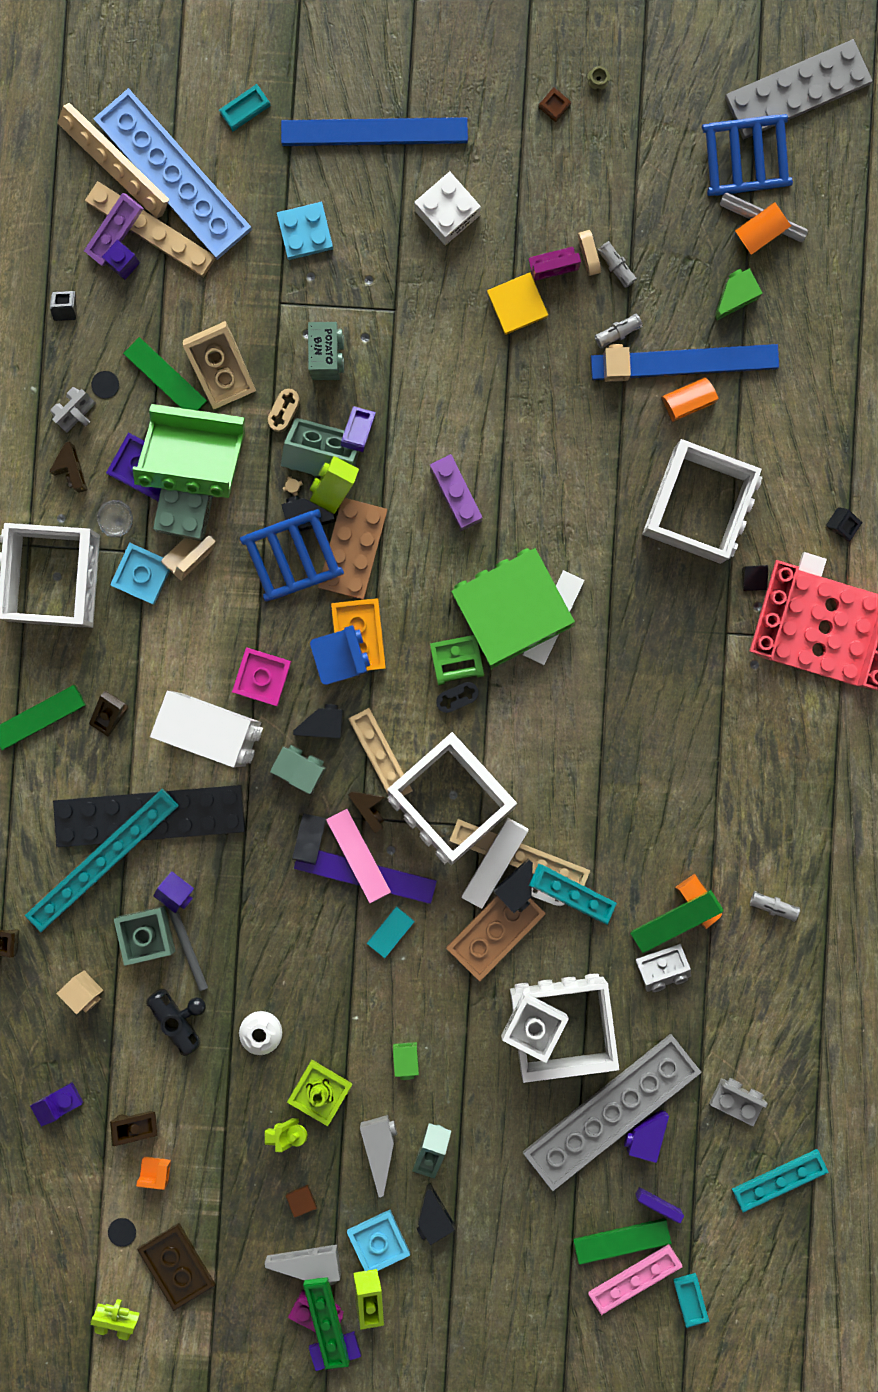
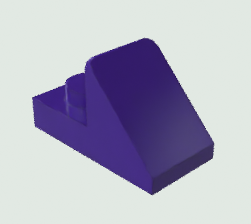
M73 1082L33 1103L30 1107L42 1127L56 1121L60 1116L82 1105L84 1102Z

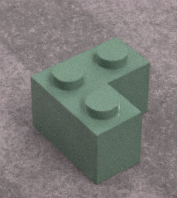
M290 745L289 748L283 747L270 772L285 779L289 784L309 794H313L327 769L322 766L324 761L312 755H309L308 758L302 756L303 751L293 745Z

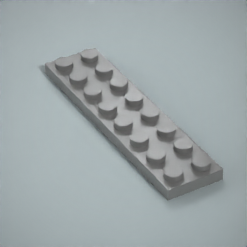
M669 1034L526 1148L523 1154L551 1190L554 1191L702 1072L672 1034Z

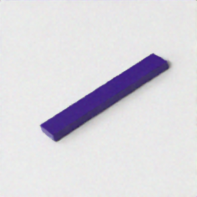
M319 850L316 865L295 862L294 869L359 885L344 856ZM377 865L391 891L390 894L431 904L437 880Z

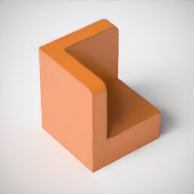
M143 1157L140 1177L137 1180L136 1186L165 1190L169 1182L171 1160Z

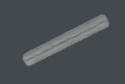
M725 193L720 202L722 207L748 219H752L764 210L729 193ZM788 221L791 227L782 232V234L803 242L808 230Z

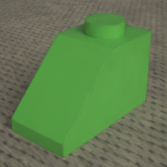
M750 268L743 272L739 269L729 275L730 279H728L724 286L715 314L716 320L757 301L763 294Z

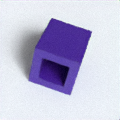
M116 240L102 256L106 264L124 280L140 264L135 254L119 240Z
M171 871L156 889L153 897L176 913L180 907L185 909L193 898L190 895L194 888Z

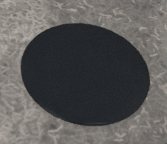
M101 371L93 377L91 387L95 395L106 399L117 393L119 380L114 373Z
M126 1218L114 1220L108 1228L110 1241L120 1247L131 1244L136 1237L135 1225Z

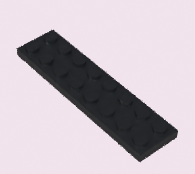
M242 785L165 791L179 806L142 840L246 832ZM158 792L53 800L56 848L104 843Z

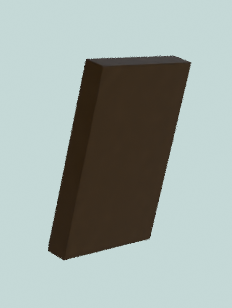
M180 1223L172 1226L137 1249L173 1311L215 1286L214 1280Z

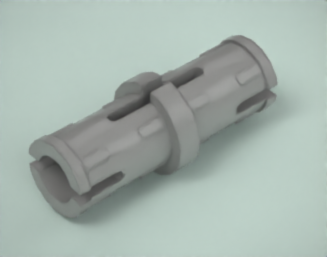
M610 241L603 244L597 250L607 262L610 272H614L625 288L637 280V277L626 265L625 258L620 257Z
M634 314L624 321L613 323L612 327L594 335L599 348L602 349L616 340L621 341L629 333L643 327L640 317Z
M756 891L753 892L750 900V906L768 911L769 915H778L793 922L797 920L800 912V907L784 903L778 897L771 898Z

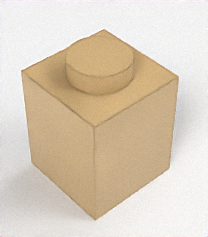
M613 344L609 348H605L603 353L605 382L628 381L631 376L629 347H623L622 344Z

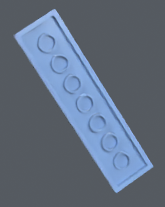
M129 88L93 118L96 124L127 159L170 199L168 205L217 260L252 230L247 221Z

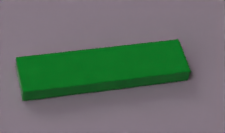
M140 337L123 353L180 408L200 411L208 403L196 389Z
M76 685L70 686L0 724L1 750L11 747L87 706Z
M709 890L632 930L630 934L642 953L721 914L723 908L712 890Z
M666 1218L573 1239L579 1265L672 1244Z
M328 1277L305 1280L303 1286L325 1370L349 1367L350 1360Z

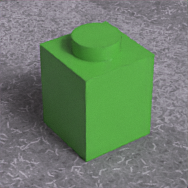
M417 1042L393 1044L395 1077H400L401 1080L414 1079L415 1075H419Z

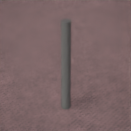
M166 907L199 991L205 990L208 986L178 911L174 913Z

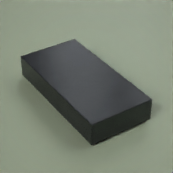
M303 813L292 860L316 865L326 818Z

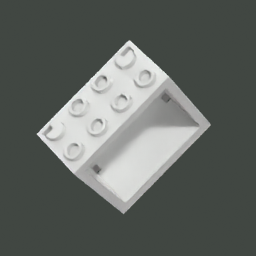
M681 439L673 449L642 535L720 564L727 559L729 560L730 557L734 556L738 544L735 543L736 538L739 534L743 533L746 526V521L743 520L744 516L753 507L755 499L751 497L761 485L762 477L760 473L762 469ZM684 459L744 481L719 549L659 527Z
M4 523V529H2V534L0 535V542L3 543L2 553H0V619L16 623L93 628L100 535L86 528ZM23 537L80 541L74 617L17 613Z
M167 690L150 737L231 767H244L246 764L251 763L254 757L255 750L252 747L255 741L260 740L263 728L260 727L262 722L183 693Z
M453 732L387 789L388 802L396 811L401 809L404 813L403 819L412 829L417 827L420 830V838L428 847L432 844L437 849L436 856L444 864L448 862L451 866L511 813L517 805V802ZM447 751L458 760L500 807L492 817L454 851L450 849L401 794L408 785Z
M599 974L585 975V979L576 980L575 977H565L561 979L562 982L552 983V980L538 981V985L529 986L528 983H519L514 985L515 988L510 989L513 1011L523 992L534 998L598 990L606 1053L548 1060L547 1063L543 1061L528 1063L526 1052L518 1049L523 1083L619 1070L609 989L604 977H599Z

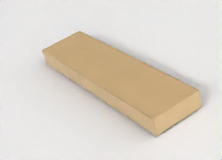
M370 708L349 718V721L388 794L387 789L400 779L404 773ZM410 785L401 792L403 796L413 791Z

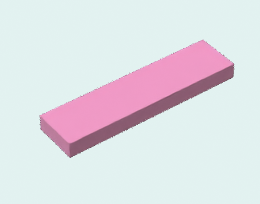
M348 809L326 819L369 904L390 894L391 891Z
M670 1244L592 1289L589 1291V1296L600 1314L603 1315L682 1268V1263Z

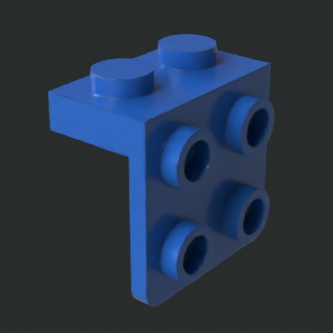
M353 625L345 627L342 631L312 639L310 642L318 673L324 685L368 673L367 667L371 666L367 652L362 653L360 644L364 643L360 629L355 630Z

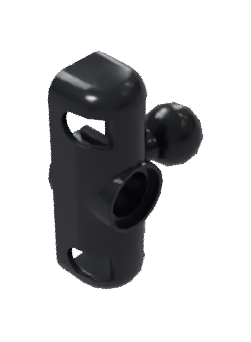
M161 988L147 998L146 1004L150 1007L154 1017L161 1025L162 1032L168 1035L172 1043L179 1049L181 1055L187 1056L193 1053L200 1045V1038L187 1021V1018L192 1015H202L206 1009L205 1001L198 997L192 998L188 1002L187 1008L180 1011L165 989ZM164 995H167L170 1003L167 1005L161 999ZM167 1019H176L179 1026L176 1028L170 1027ZM191 1034H193L197 1040L194 1044H192L188 1038V1036H190Z

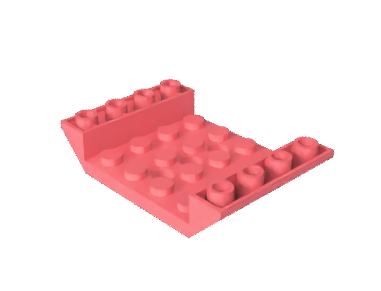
M775 560L749 652L770 661L850 685L878 691V594L799 570L798 566ZM829 598L836 602V609L833 612L827 610L825 606ZM822 621H826L830 625V630L827 634H823L819 630V624ZM816 643L821 644L824 649L823 654L819 657L815 656L812 651Z

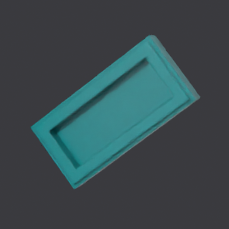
M256 84L219 109V112L231 130L235 131L270 107L271 104Z
M396 906L368 940L367 944L382 957L386 958L415 921Z
M696 1273L673 1279L686 1328L709 1322Z

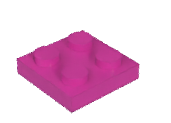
M246 647L232 692L278 706L292 661Z

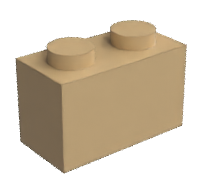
M84 970L74 976L56 994L75 1014H78L82 1010L86 1013L89 1009L93 1008L101 1000L99 995L104 990Z

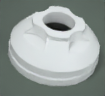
M265 1011L251 1013L243 1020L240 1026L239 1037L241 1044L247 1051L255 1055H265L277 1048L282 1039V1026L279 1020L273 1014ZM255 1029H263L265 1031L266 1039L263 1042H256L253 1039L252 1033Z

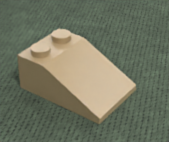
M226 321L183 340V347L213 410L256 391Z

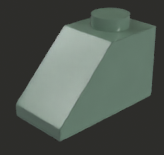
M428 1124L414 1163L413 1172L435 1179L446 1154L451 1130L445 1129L441 1125Z

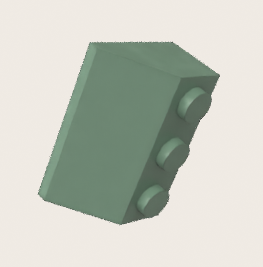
M295 418L284 442L281 466L319 477L323 464L325 462L329 464L333 456L355 467L359 451L341 446L344 430Z

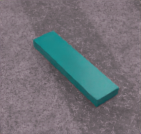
M538 864L529 884L530 887L607 925L617 904L541 864Z
M815 1149L732 1188V1191L744 1213L829 1172L820 1152Z

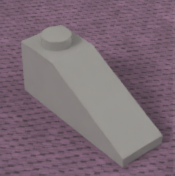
M388 1115L364 1121L360 1124V1131L379 1197L384 1196L394 1136L397 1135L395 1122H390Z
M337 1245L268 1255L265 1260V1268L302 1280L328 1277L330 1285H333L340 1281L341 1278Z

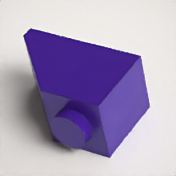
M658 1111L635 1125L631 1133L627 1132L624 1147H627L626 1150L630 1156L657 1163L669 1119L666 1111Z

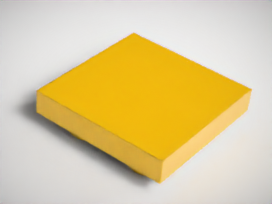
M531 273L487 290L505 335L548 317Z

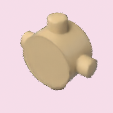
M292 476L287 478L288 481L285 487H283V491H288L294 496H298L300 486L303 483L302 481L298 482L296 479H292Z

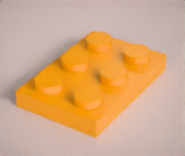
M378 598L331 603L334 633L352 625L355 627V630L360 629L364 642L360 644L362 653L367 652L371 665L367 667V670L386 669Z

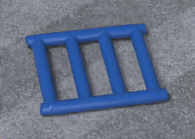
M777 114L703 124L702 131L706 133L710 187H708L707 195L718 196L725 193L734 194L792 186V177H789L785 132V123L788 122V115ZM775 125L779 178L766 180L762 126ZM752 128L756 181L743 183L738 129ZM729 131L733 184H719L715 132Z
M319 509L240 537L241 543L243 545L246 544L265 591L263 597L266 602L344 574L342 567L337 565L319 519L321 517ZM310 522L329 568L328 571L316 574L298 529L299 525ZM288 529L308 577L297 582L294 580L276 535ZM266 537L286 583L285 586L274 589L255 544V541Z

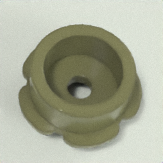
M601 66L593 68L587 76L589 86L593 89H605L610 81V74L607 69Z

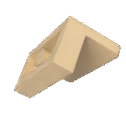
M209 535L203 541L184 538L162 559L161 563L182 581L213 551L216 541Z

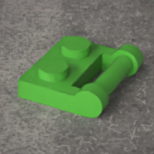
M474 635L430 643L438 685H443L446 681L476 675L477 678L484 677L479 646ZM474 659V667L448 672L442 671L443 665Z

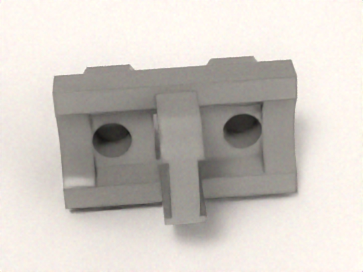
M72 387L66 395L70 401L64 407L60 403L55 404L50 410L54 416L52 420L66 433L78 421L86 427L90 421L84 415L96 404L84 390Z

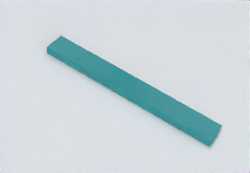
M162 788L27 912L25 917L42 932L179 805Z

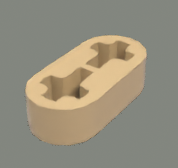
M587 230L578 233L579 246L588 276L601 273L600 262L591 231Z
M293 389L281 391L268 416V424L275 432H283L289 427L299 407L300 398ZM293 395L295 403H289L287 408L284 409L286 402L283 398ZM281 412H283L282 419L285 423L275 426L273 418H279Z

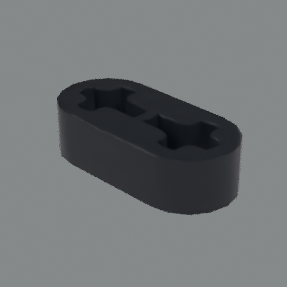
M466 682L442 692L437 697V707L444 713L464 707L477 699L479 694L478 688L475 684ZM466 686L469 689L473 688L475 690L472 694V699H468V697L459 699L458 697L459 694L464 692V687ZM443 696H447L448 699L456 696L457 700L451 703L450 709H447L446 706L441 707L440 703L443 701Z

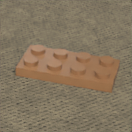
M344 498L339 507L330 541V547L337 565L342 567L344 574L319 583V589L364 600L388 509ZM326 560L322 572L329 570Z
M496 895L446 946V949L481 981L546 913L531 898L528 900L530 904L522 912L517 910L513 913Z

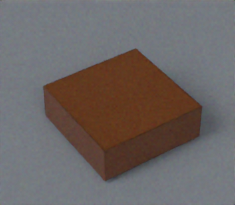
M553 87L539 103L538 108L553 121L557 122L571 106V101Z
M309 1185L286 1193V1198L294 1218L317 1208Z

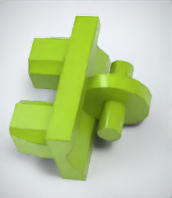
M291 1118L284 1123H277L274 1129L268 1128L265 1130V1145H275V1152H283L292 1146L303 1145L307 1140L308 1134L302 1125H298L299 1118Z
M121 1299L116 1300L115 1306L98 1303L91 1320V1325L95 1326L96 1334L105 1335L111 1329L117 1331L118 1339L127 1341L135 1330L140 1313L121 1307Z

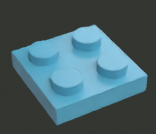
M322 202L277 212L288 260L333 250Z
M129 542L110 585L155 605L170 571L161 563L163 557Z
M391 1210L385 1211L347 1230V1234L364 1271L374 1269L378 1271L410 1256L408 1246Z

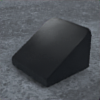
M75 291L52 292L50 311L54 321L76 320Z
M838 507L826 526L850 542L863 522L849 509Z
M768 565L745 566L742 568L743 591L767 590Z

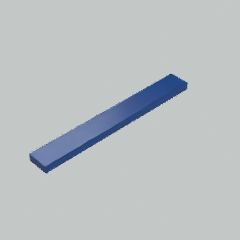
M467 117L281 120L282 146L468 143Z
M778 344L630 353V378L779 368ZM591 355L592 380H605L603 355Z

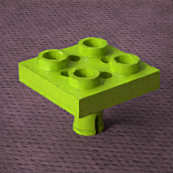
M311 1060L287 1103L328 1126L351 1088L352 1083ZM324 1079H328V1080H329V1084H328L327 1081H324V1084H323V1080H324ZM308 1083H311V1084L313 1085V1087L311 1088L310 1085H308V1087H306V1085H307Z

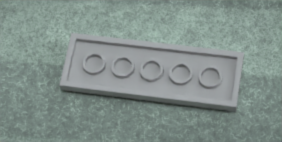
M854 39L732 91L726 94L725 100L734 120L777 114H787L788 120L864 88L870 85L873 80ZM775 125L762 126V131L774 127ZM752 128L739 129L743 140L753 136Z

